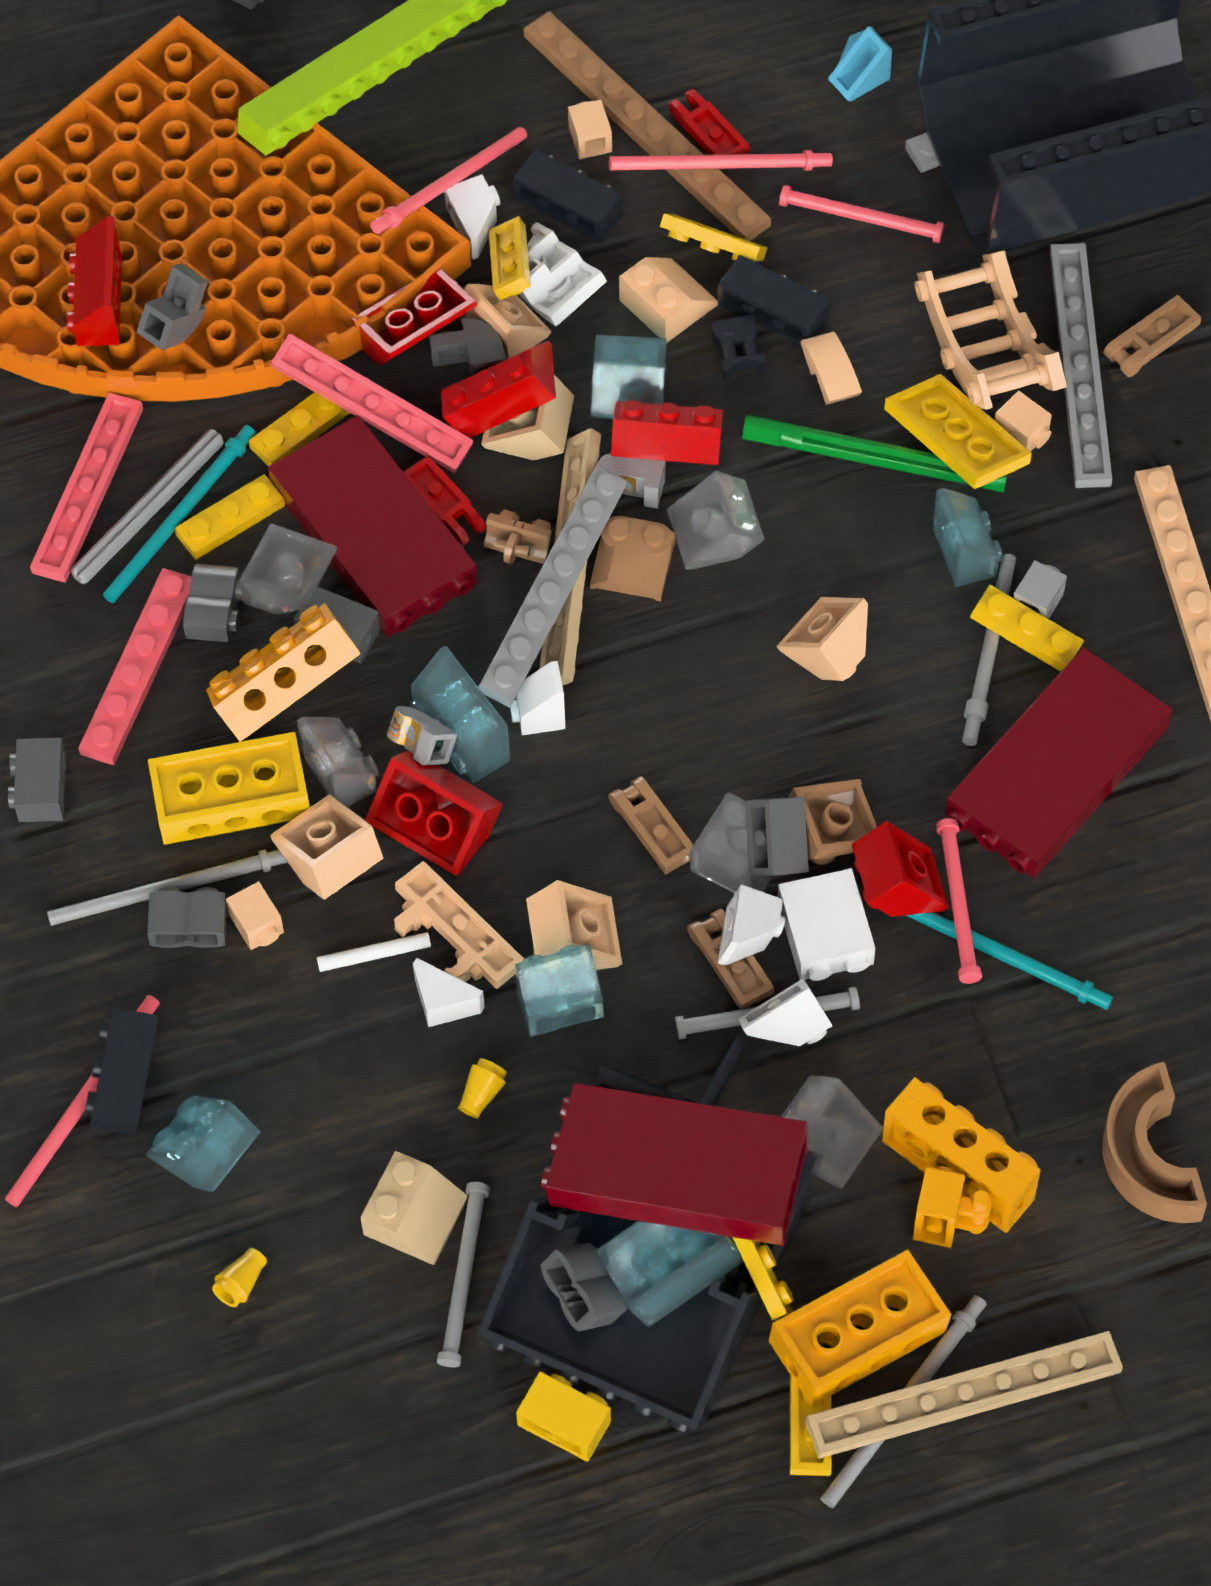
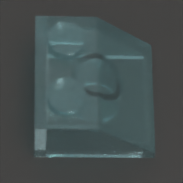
M596 335L591 417L613 418L616 401L636 400L641 403L658 405L664 402L667 338Z
M945 488L937 489L933 530L955 587L996 577L998 563L1002 561L1003 557L999 542L997 540L992 541L990 536L991 524L987 512L980 510L976 498Z

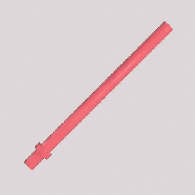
M523 127L516 128L399 205L387 207L382 211L380 217L371 222V229L374 233L380 234L389 227L396 228L402 223L404 217L527 138L526 130Z
M803 150V153L609 157L610 170L803 167L804 171H811L813 167H831L833 163L832 153H813L812 150Z
M147 995L136 1011L153 1014L160 1002L153 996ZM92 1075L89 1077L5 1197L8 1203L15 1207L19 1206L84 1113L88 1092L97 1091L99 1078H93Z

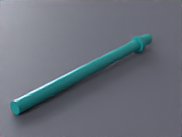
M245 425L234 438L230 437L226 441V448L103 593L106 600L115 603L173 534L175 527L183 522L235 458L243 456L249 440L256 435L253 428Z
M934 912L905 915L957 940L954 921ZM971 930L975 949L1077 996V1001L1083 1004L1088 1001L1105 1010H1108L1113 996L1094 988L1093 982L1088 980L1085 983Z

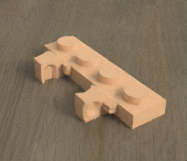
M424 861L395 882V890L406 902L402 905L404 912L394 919V930L404 938L410 931H418L422 924L427 929L433 926L457 950L455 952L457 964L452 968H445L444 972L464 982L468 981L470 977L476 981L483 975L498 989L525 967V959Z

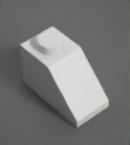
M483 175L457 183L444 192L446 210L458 233L469 240L472 260L479 258L489 238V229L494 228L497 222L496 206L500 205L495 187L493 185L488 186Z
M558 661L549 662L527 677L516 695V700L510 706L512 722L520 723L522 735L565 729L564 692Z
M741 884L727 906L718 963L725 966L765 950L772 937L778 938L785 924V916L781 915L783 899Z
M801 979L738 1019L748 1036L801 1046L806 1042L808 1044L817 1042L826 1035L827 1029L832 1027L831 1022L804 979Z

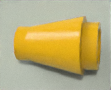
M480 1058L477 1065L471 1066L458 1109L466 1115L478 1119L481 1112L506 1084L504 1078L507 1072L497 1064Z
M248 1248L241 1257L216 1275V1283L212 1286V1290L217 1298L231 1307H237L239 1303L246 1302L261 1270L267 1264L265 1256L254 1248Z

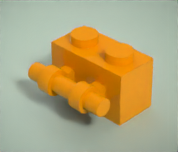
M938 1166L935 1169L926 1167L916 1212L913 1240L951 1248L956 1228L970 1231L972 1234H980L989 1224L992 1201L988 1193L978 1190L971 1197L962 1196L965 1175L958 1174L956 1170L945 1166Z

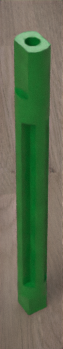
M746 415L742 439L969 485L934 453L752 415ZM1008 474L979 488L1004 493Z

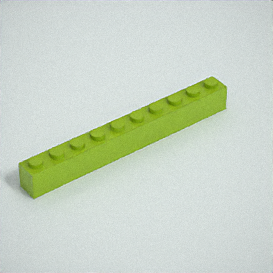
M408 0L238 109L237 133L267 156L277 148L284 147L291 139L302 132L309 131L314 124L325 117L335 114L345 104L360 98L364 92L376 84L383 83L396 71L408 67L412 61L424 53L431 52L444 40L456 36L461 29L472 22L479 21L486 13L497 6H502L507 0Z

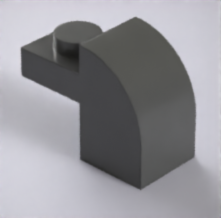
M182 263L174 265L164 295L145 303L136 333L162 350L183 342L196 329L205 314L207 307L202 305L201 301L208 280Z
M463 318L461 331H444L429 336L433 367L468 361L470 375L473 376L506 360L499 333L490 324L479 319Z

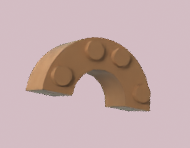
M1165 1062L1157 1063L1144 1068L1129 1078L1114 1097L1103 1135L1102 1150L1104 1164L1118 1192L1140 1211L1169 1222H1202L1207 1201L1197 1168H1180L1166 1163L1154 1153L1147 1139V1130L1157 1120L1170 1116L1175 1099Z

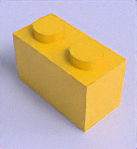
M539 1372L516 1412L517 1425L588 1462L611 1423V1408L607 1406V1402L600 1396L591 1392H587L585 1395L573 1389L572 1384L565 1378L557 1374L548 1376Z

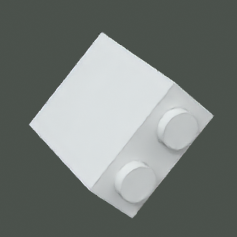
M852 868L778 884L777 897L783 899L781 915L785 916L784 927L800 980H823L833 973L842 971L855 973L866 969L870 965H874L875 945Z

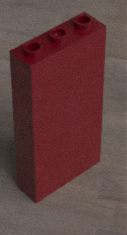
M358 415L268 466L269 479L283 496L289 511L359 602L364 606L379 611L381 630L386 637L396 632L407 630L414 621L426 614L436 613L446 602L456 596L468 594L478 584L476 564Z
M1083 647L948 796L945 816L957 820L959 830H966L977 838L983 848L990 852L995 851L1004 857L1015 871L1026 873L1035 879L1167 730L1173 709Z
M574 1083L571 1096L565 1097L562 1103L561 1120L564 1121L561 1132L555 1131L553 1135L551 1154L554 1155L552 1165L545 1167L542 1176V1190H546L550 1206L784 1246L809 1143L807 1121Z

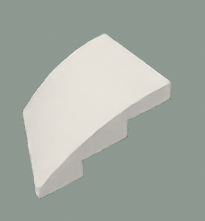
M536 222L531 228L533 236L527 244L531 287L518 295L543 318L557 326L604 285L607 280L600 270L584 262L576 250L560 242L552 230Z

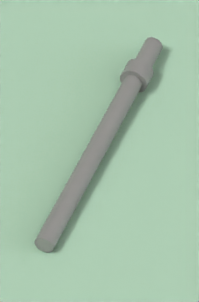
M1004 554L1002 556L996 588L1007 595L1010 592L1017 560L1012 554ZM988 628L985 633L972 697L967 700L964 717L967 720L962 742L969 746L977 744L981 722L986 720L988 711L986 698L1000 635Z

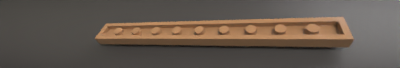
M550 11L524 28V37L592 101L601 99L605 113L650 156L703 155ZM665 169L735 236L751 241L771 226V217L719 169Z

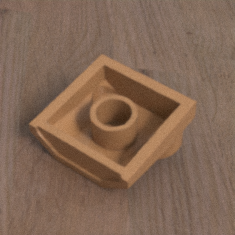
M624 516L609 518L601 533L590 589L598 588L661 601L676 542V533L664 524Z
M860 779L796 787L789 794V798L804 797L807 848L809 852L808 860L811 862L826 865L833 862L836 856L854 853L852 843L877 827L861 787L862 782Z

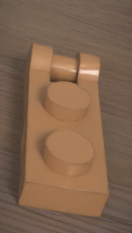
M1176 295L1112 340L1106 346L1103 353L1110 361H1117L1121 365L1120 370L1127 377H1132L1144 364L1198 327L1201 322V316L1179 295ZM1131 346L1136 350L1132 355L1126 351Z
M642 776L630 781L631 786L624 790L616 789L608 794L614 809L622 815L665 875L697 857V849ZM636 799L643 801L634 807L631 804Z
M720 908L710 913L709 919L703 922L697 920L687 925V930L693 942L699 946L739 1009H747L773 995L774 986L753 955L725 966L718 963L722 935L713 940L709 935L717 931L723 934L726 913Z

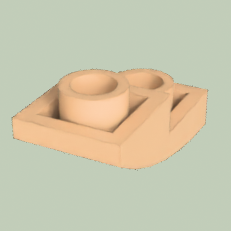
M835 332L819 335L800 342L810 373L817 376L826 405L852 398L862 393L851 362Z

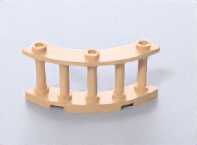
M1005 251L982 255L984 263H981L980 268L934 280L932 271L917 273L918 281L915 282L916 294L920 302L925 301L932 326L941 346L942 363L946 370H952L972 404L982 409L993 408L990 396L1035 383L1053 391L1067 387L1059 352L1051 350L1045 343L1036 344L1033 340L1037 338L1036 331L1026 312L1018 313L1013 298H1017L1018 293L1012 279ZM985 281L986 284H991L995 297L993 305L946 317L938 295L939 293ZM995 318L998 321H1004L1007 335L962 348L959 347L952 332L955 329ZM1007 349L1017 351L1021 359L979 371L968 361Z

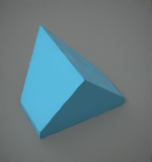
M868 26L866 30L850 35L839 63L828 79L847 101H853L890 80L892 49L872 27Z

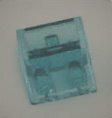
M590 944L584 946L569 945L562 948L558 953L546 956L532 955L522 960V962L515 964L517 995L530 1037L604 1017L603 999Z
M193 1095L179 1106L177 1116L169 1126L162 1129L153 1140L154 1145L146 1155L192 1187L214 1192L259 1135L260 1131L231 1101Z

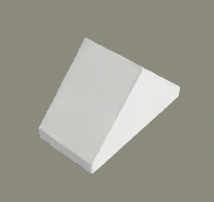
M416 958L413 963L414 977L428 1027L477 1015L483 1011L485 1006L482 990Z

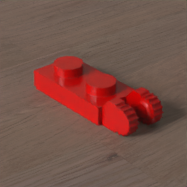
M695 89L685 93L687 103L693 109L692 112H689L676 99L668 103L669 112H671L673 118L682 125L708 155L750 154V146L747 141Z
M426 456L403 472L461 546L469 542L466 531L456 521L461 516L465 517L467 523L478 534L487 530L483 518L471 506V501L430 456Z

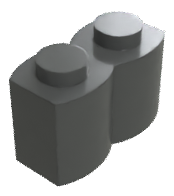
M195 564L183 618L186 639L229 642L232 631H238L240 611L236 609L238 601H244L246 594V580L241 579L239 568Z
M165 887L149 894L147 934L150 946L161 948L184 946L210 948L226 945L227 903L225 893L211 887L199 888L197 891L189 893L181 892L177 888Z
M584 1243L556 1249L541 1264L542 1274L548 1287L560 1298L564 1315L576 1330L583 1331L610 1325L627 1309L622 1290L608 1276L605 1262L599 1251L592 1244Z

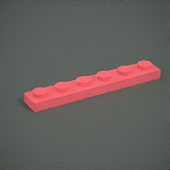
M290 333L271 361L272 368L351 414L358 415L363 421L423 456H430L435 463L454 474L473 445L474 440Z
M108 393L30 565L32 574L66 583L71 568L78 557L142 414V401Z
M162 568L79 745L80 755L115 765L184 616L192 576Z

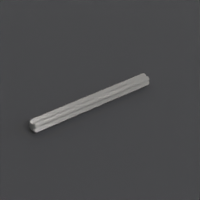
M214 429L207 430L71 568L72 576L81 584L88 583L223 446L224 442L221 434L217 433Z

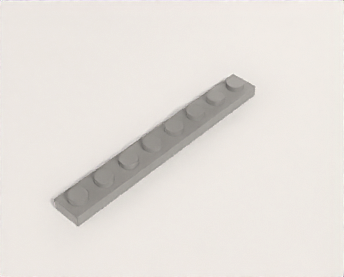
M1086 243L1053 244L1050 246V261L1061 362L1067 385L1064 389L1075 488L1111 487L1112 471Z
M598 465L595 466L477 691L510 708L628 481Z

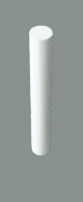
M426 932L317 957L319 971L323 972L431 947L429 934Z

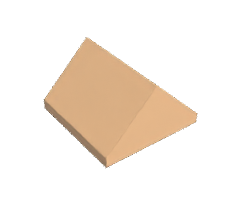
M467 284L464 288L477 302V306L466 313V318L485 321L499 333L506 359L532 348L546 339L552 332L518 295L499 300L493 291V285Z

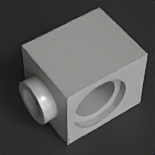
M1034 560L1014 592V599L1049 619L1064 595L1067 575L1061 573L1059 569L1052 565H1044Z

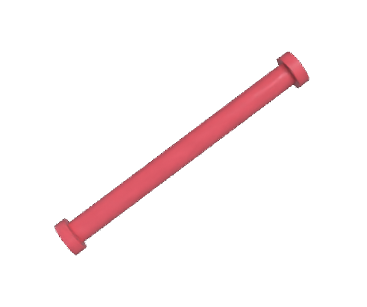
M786 185L783 186L780 195V206L787 207L788 204L930 237L936 243H940L945 226L943 222H937V224L927 223L792 191L791 186Z
M946 818L937 822L936 830L937 834L942 838L961 963V968L958 971L959 980L962 983L970 984L979 981L982 978L981 968L976 966L956 836L959 832V825L957 820Z

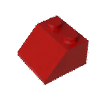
M885 821L852 843L856 858L854 865L857 872L861 875L864 886L863 896L870 907L873 909L877 908L891 917L941 912L949 908L932 848L888 821Z

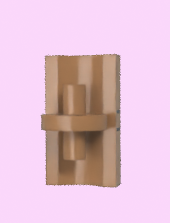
M505 509L499 515L489 514L486 520L487 532L484 547L504 552L503 561L508 564H513L516 556L544 564L549 555L551 539L550 522L540 519L533 521L532 524L520 522V517L516 512Z

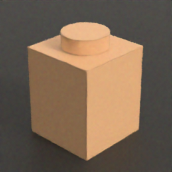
M601 99L569 106V130L579 159L612 152V131Z
M1020 391L1012 396L995 414V422L1030 452L1035 447L1041 448L1051 435L1049 430L1051 414Z
M259 881L226 898L229 916L250 950L258 946L270 945L277 940L279 935L284 933L281 916Z

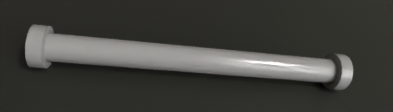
M856 987L848 988V992L815 997L823 1011L850 1007L851 1010L860 1009ZM756 1007L684 1019L683 1016L675 1017V1026L678 1039H685L686 1034L739 1026L741 1024L738 1019Z
M469 1182L466 1186V1194L469 1195L458 1263L443 1350L437 1356V1363L445 1367H459L462 1357L458 1352L484 1198L489 1196L490 1191L488 1185L480 1182Z

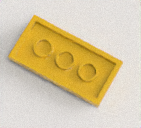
M942 374L887 397L885 400L884 409L974 489L1030 464L1032 453L981 408L972 404L970 399Z

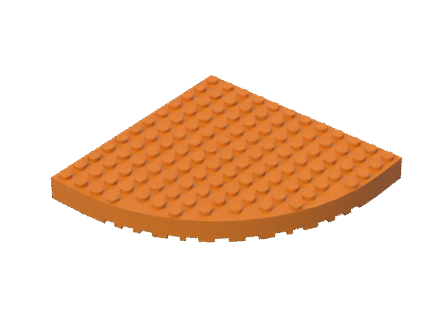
M178 15L0 160V368L40 384L68 390L73 394L80 393L107 398L108 393L138 401L175 402L220 398L269 387H278L285 382L293 380L271 367V361L289 333L338 362L362 350L359 330L361 324L366 323L376 333L387 328L386 316L393 310L405 309L422 289L428 278L439 268L453 280L471 266L469 240L425 206H421L404 217L402 223L396 228L389 227L380 234L374 233L371 229V222L380 217L384 209L389 206L395 207L411 197V195L318 123L314 124L309 131L302 132L291 139L284 147L277 148L265 156L237 133L238 109L271 87ZM114 216L123 257L120 345L77 346L74 332L69 333L67 326V312L73 311L74 303L69 302L68 283L75 280V274L70 272L69 255L70 253H76L77 237L105 217ZM182 263L208 280L201 304L206 306L207 309L199 325L187 339L176 346L162 350L136 332L145 303L164 295L172 267ZM406 286L403 291L385 302L380 312L370 318L366 315L363 317L358 316L364 310ZM353 317L358 319L354 321L355 326H353L351 318Z

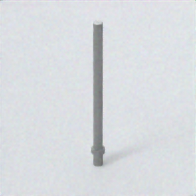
M266 849L258 851L259 855L50 910L47 911L50 925L53 926L149 900V894L159 891L161 888L173 887L183 891L261 869L265 873L271 871L272 866L287 863V860L279 849L271 852H266Z
M974 1295L963 1311L958 1310L952 1317L953 1324L903 1389L929 1382L965 1333L973 1331L976 1327L975 1320L987 1305L981 1297ZM884 1440L859 1447L822 1495L821 1500L830 1508L835 1507Z

